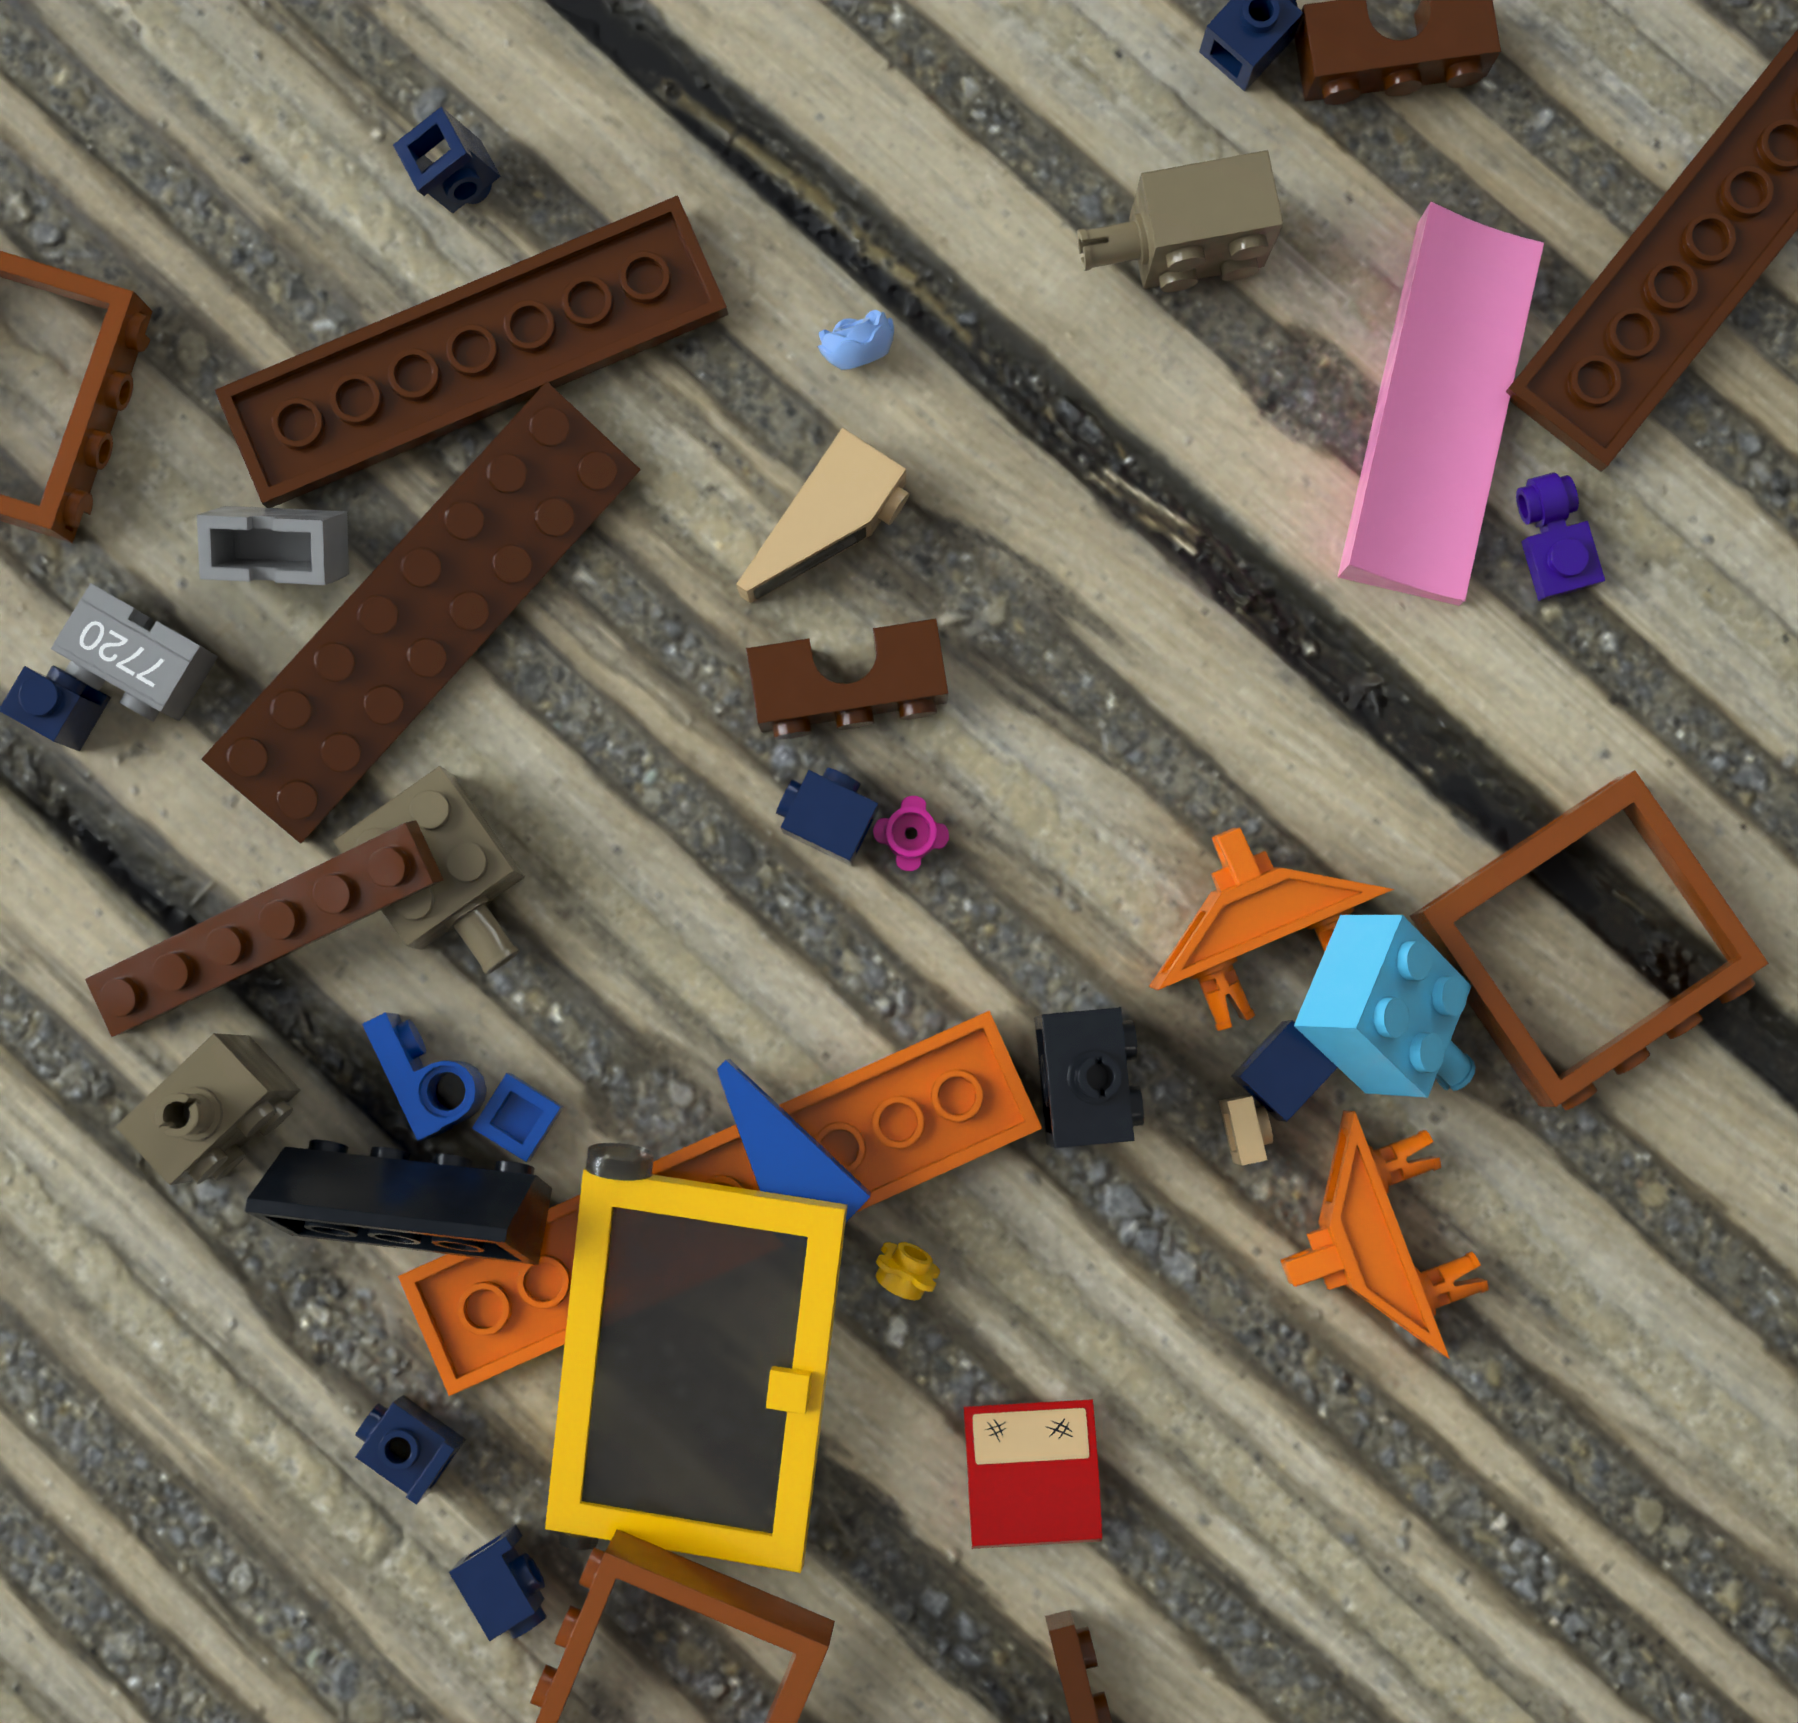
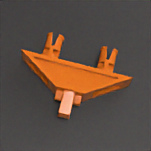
M1241 828L1229 829L1212 837L1223 867L1211 873L1216 890L1210 892L1149 987L1160 990L1188 977L1190 979H1198L1216 1022L1217 1031L1231 1028L1232 1023L1225 996H1227L1241 1019L1248 1021L1255 1016V1012L1250 1007L1233 966L1238 961L1237 956L1305 927L1308 930L1315 929L1325 952L1340 915H1350L1355 911L1354 906L1394 889L1273 867L1266 851L1255 855L1252 854Z
M1343 1110L1318 1222L1320 1228L1306 1234L1311 1248L1280 1260L1288 1283L1297 1287L1323 1277L1328 1290L1344 1285L1432 1350L1450 1359L1434 1319L1436 1309L1479 1292L1489 1291L1488 1282L1478 1277L1454 1282L1481 1266L1473 1252L1466 1253L1463 1257L1420 1272L1413 1264L1387 1196L1389 1186L1431 1170L1441 1169L1440 1157L1429 1156L1406 1161L1407 1157L1433 1143V1140L1426 1130H1422L1416 1135L1373 1150L1366 1141L1356 1112Z

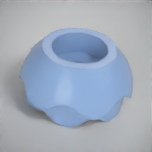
M878 310L870 311L863 319H843L835 325L832 332L826 329L819 332L821 345L817 347L829 363L841 370L852 369L871 363L888 354L894 336L893 320L891 317L886 318L885 313Z

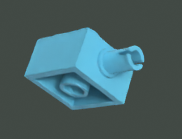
M1340 915L1294 1027L1365 1094L1428 1098L1435 1079L1444 1090H1448L1450 1087L1453 1091H1457L1465 1087L1475 1074V1062L1451 1041L1471 989L1469 982L1404 915Z

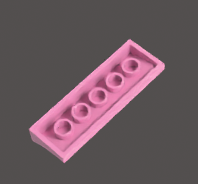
M1430 202L1418 221L1338 578L1458 606L1465 602L1510 400V395L1506 393V390L1514 382L1544 242L1520 237L1480 224L1433 202Z

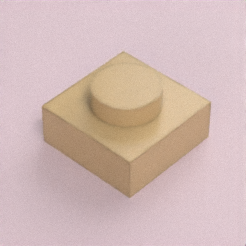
M1246 1095L1220 1100V1109L1233 1163L1243 1166L1267 1160L1264 1145L1273 1143V1134L1265 1106L1255 1107L1253 1096Z

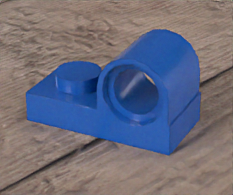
M385 1012L362 1023L417 1141L432 1139L452 1129V1126L469 1119L480 1110L485 1101L487 1088L484 1077L476 1067L467 1062L449 1060L435 1062L424 1067L419 1058L426 1054L423 1039L414 1023L410 1019L402 1022L399 1014ZM448 1073H454L459 1076L465 1086V1097L455 1109H448L443 1106L438 1100L436 1093L440 1079Z

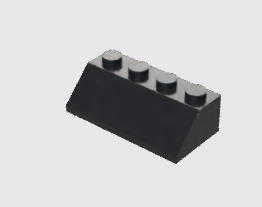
M313 1139L309 1141L308 1149L286 1146L282 1149L247 1198L244 1211L291 1236L539 1265L552 1187L537 1175H534L535 1168L533 1166L523 1163L496 1161L495 1170L471 1168L472 1160L456 1155L434 1154L432 1163L409 1161L410 1153L399 1149L371 1147L370 1156L347 1154L349 1147L344 1144Z

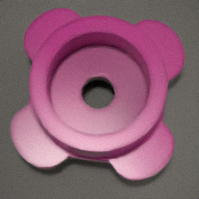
M919 796L904 798L900 809L895 811L889 819H879L873 828L875 840L880 844H886L896 855V865L898 868L907 872L917 870L921 865V859L933 849L944 848L949 840L947 827L934 821L933 817L926 811V802ZM908 828L916 829L917 837L910 840L906 838L905 831Z

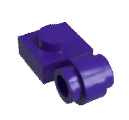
M1552 472L1528 479L1525 487L1517 489L1516 502L1523 522L1526 525L1535 523L1536 528L1539 527L1541 531L1540 534L1529 536L1521 541L1538 601L1593 587L1604 582L1605 577L1588 521L1567 526L1565 522L1569 517V513L1576 512L1579 507L1578 493L1572 478L1569 475L1560 477L1557 473Z

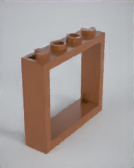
M0 251V277L107 310L40 505H34L0 494V521L73 543L83 513L91 515L93 498L90 492L98 469L102 470L111 457L113 449L111 431L118 411H123L131 399L133 391L131 373L138 353L145 351L151 339L145 333L153 311L134 291Z
M1635 770L1615 778L1410 915V918L1421 934L1469 982L1471 989L1467 1002L1538 1106L1557 1107L1561 1104L1565 1110H1569L1586 1101L1597 1092V1088L1593 1084L1594 1081L1614 1069L1617 1075H1620L1645 1061L1650 1056V1052L1646 1048L1647 1045L1665 1033L1669 1039H1674L1688 1032L1703 1020V1017L1698 1012L1717 998L1724 1004L1746 993L1756 984L1751 975L1769 964ZM1621 810H1624L1728 962L1558 1076L1454 922Z
M618 1529L605 1552L595 1547L593 1548L579 1581V1585L590 1589L582 1610L570 1605L554 1643L565 1648L558 1669L546 1664L530 1702L541 1708L536 1723L559 1722L617 1579L792 1652L793 1655L764 1723L798 1722L829 1648L835 1623L834 1620Z

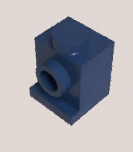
M442 106L393 144L416 190L423 196L429 194L451 213H454L466 203L477 204L483 201L490 193L492 183L501 177L482 141ZM445 139L451 150L435 162H432L425 154Z
M54 665L51 666L46 676L24 666L1 704L0 712L53 742L80 752L111 697Z
M403 1395L395 1400L389 1408L378 1403L372 1409L355 1434L356 1437L365 1442L355 1458L407 1494L406 1498L417 1505L430 1493L466 1439ZM402 1437L409 1442L411 1454L408 1459L404 1460L390 1450V1443L393 1438Z
M514 1525L461 1558L449 1571L489 1641L507 1630L512 1639H516L533 1629L547 1617L540 1606L545 1599L540 1591L545 1587L542 1574L534 1560L527 1553L519 1556L514 1547L523 1536L517 1525Z

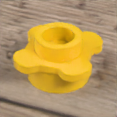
M891 1242L883 1244L881 1251L884 1255L880 1254L876 1260L879 1268L875 1277L886 1290L896 1296L913 1301L920 1300L925 1291L932 1292L934 1290L936 1282L933 1279L938 1278L940 1269L932 1263L933 1259L926 1251L907 1242H900L898 1245Z

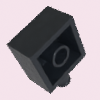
M1121 1007L1042 1014L1034 1017L1046 1144L1053 1148L1135 1141L1133 1126L1144 1125V1109L1140 1086H1129L1127 1060L1137 1059V1038L1134 1021H1123Z

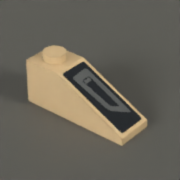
M842 427L737 582L736 586L740 597L751 604L871 536L881 520L890 525L904 507L910 494L903 489L906 485V468Z

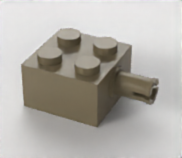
M1264 150L1141 173L1129 222L1086 230L1085 228L1078 229L1079 254L1084 253V257H1081L1083 270L1087 271L1095 267L1137 260L1143 289L1160 286L1162 292H1178L1191 288L1201 278L1222 275L1224 281H1237L1257 274L1259 268L1265 266L1284 224L1269 152Z
M438 766L337 837L333 842L340 852L344 853L401 824L416 820L443 877V881L383 909L382 912L405 945L419 950H423L448 931L456 929L483 967V972L487 975L508 963L520 952L517 946H514L487 906L493 899L522 880L525 875L455 776L441 766Z
M213 1033L115 1127L169 1185L193 1181L199 1184L210 1176L218 1181L231 1172L244 1159L246 1154L241 1147L256 1132L260 1131L263 1136L269 1134L292 1113L293 1108L288 1102L301 1090L249 1035Z

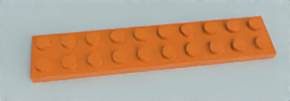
M990 1011L779 1105L871 1192L870 1198L857 1212L1043 1129ZM736 1125L623 1175L646 1179L650 1178L653 1174L760 1191ZM580 1195L549 1208L539 1265L446 1254L398 1276L449 1396L565 1344ZM613 1207L600 1328L786 1244L773 1231Z

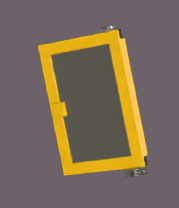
M599 1143L591 1145L587 1149L586 1167L583 1169L545 1529L560 1532L559 1543L573 1550L593 1549L598 1545V1539L611 1540L618 1529L669 1551L801 1573L805 1561L848 1204L653 1175L654 1153L646 1148L624 1143Z

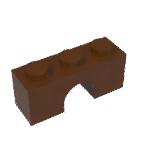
M1334 0L1305 4L1302 7L1303 15L1294 36L1304 101L1323 99L1324 103L1328 105L1348 103L1357 99L1361 94L1385 91L1387 96H1404L1419 90L1423 85L1445 82L1449 88L1471 86L1487 76L1501 52L1493 0H1421L1414 14L1417 36L1407 40H1393L1381 35L1373 27L1369 19L1366 0Z
M936 618L873 628L876 652L875 663L865 677L848 684L832 682L817 670L813 660L810 638L746 648L757 721L761 732L773 731L774 739L778 740L792 739L811 734L812 724L836 721L837 729L847 730L874 724L873 715L899 711V718L901 720L919 719L937 714L936 705L946 704L948 701V688Z

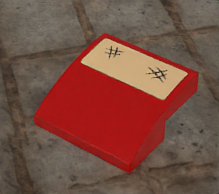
M1093 1399L964 1407L972 1549L1102 1541L1100 1484Z

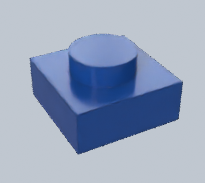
M506 1073L472 1129L523 1161L529 1162L564 1106L515 1075Z

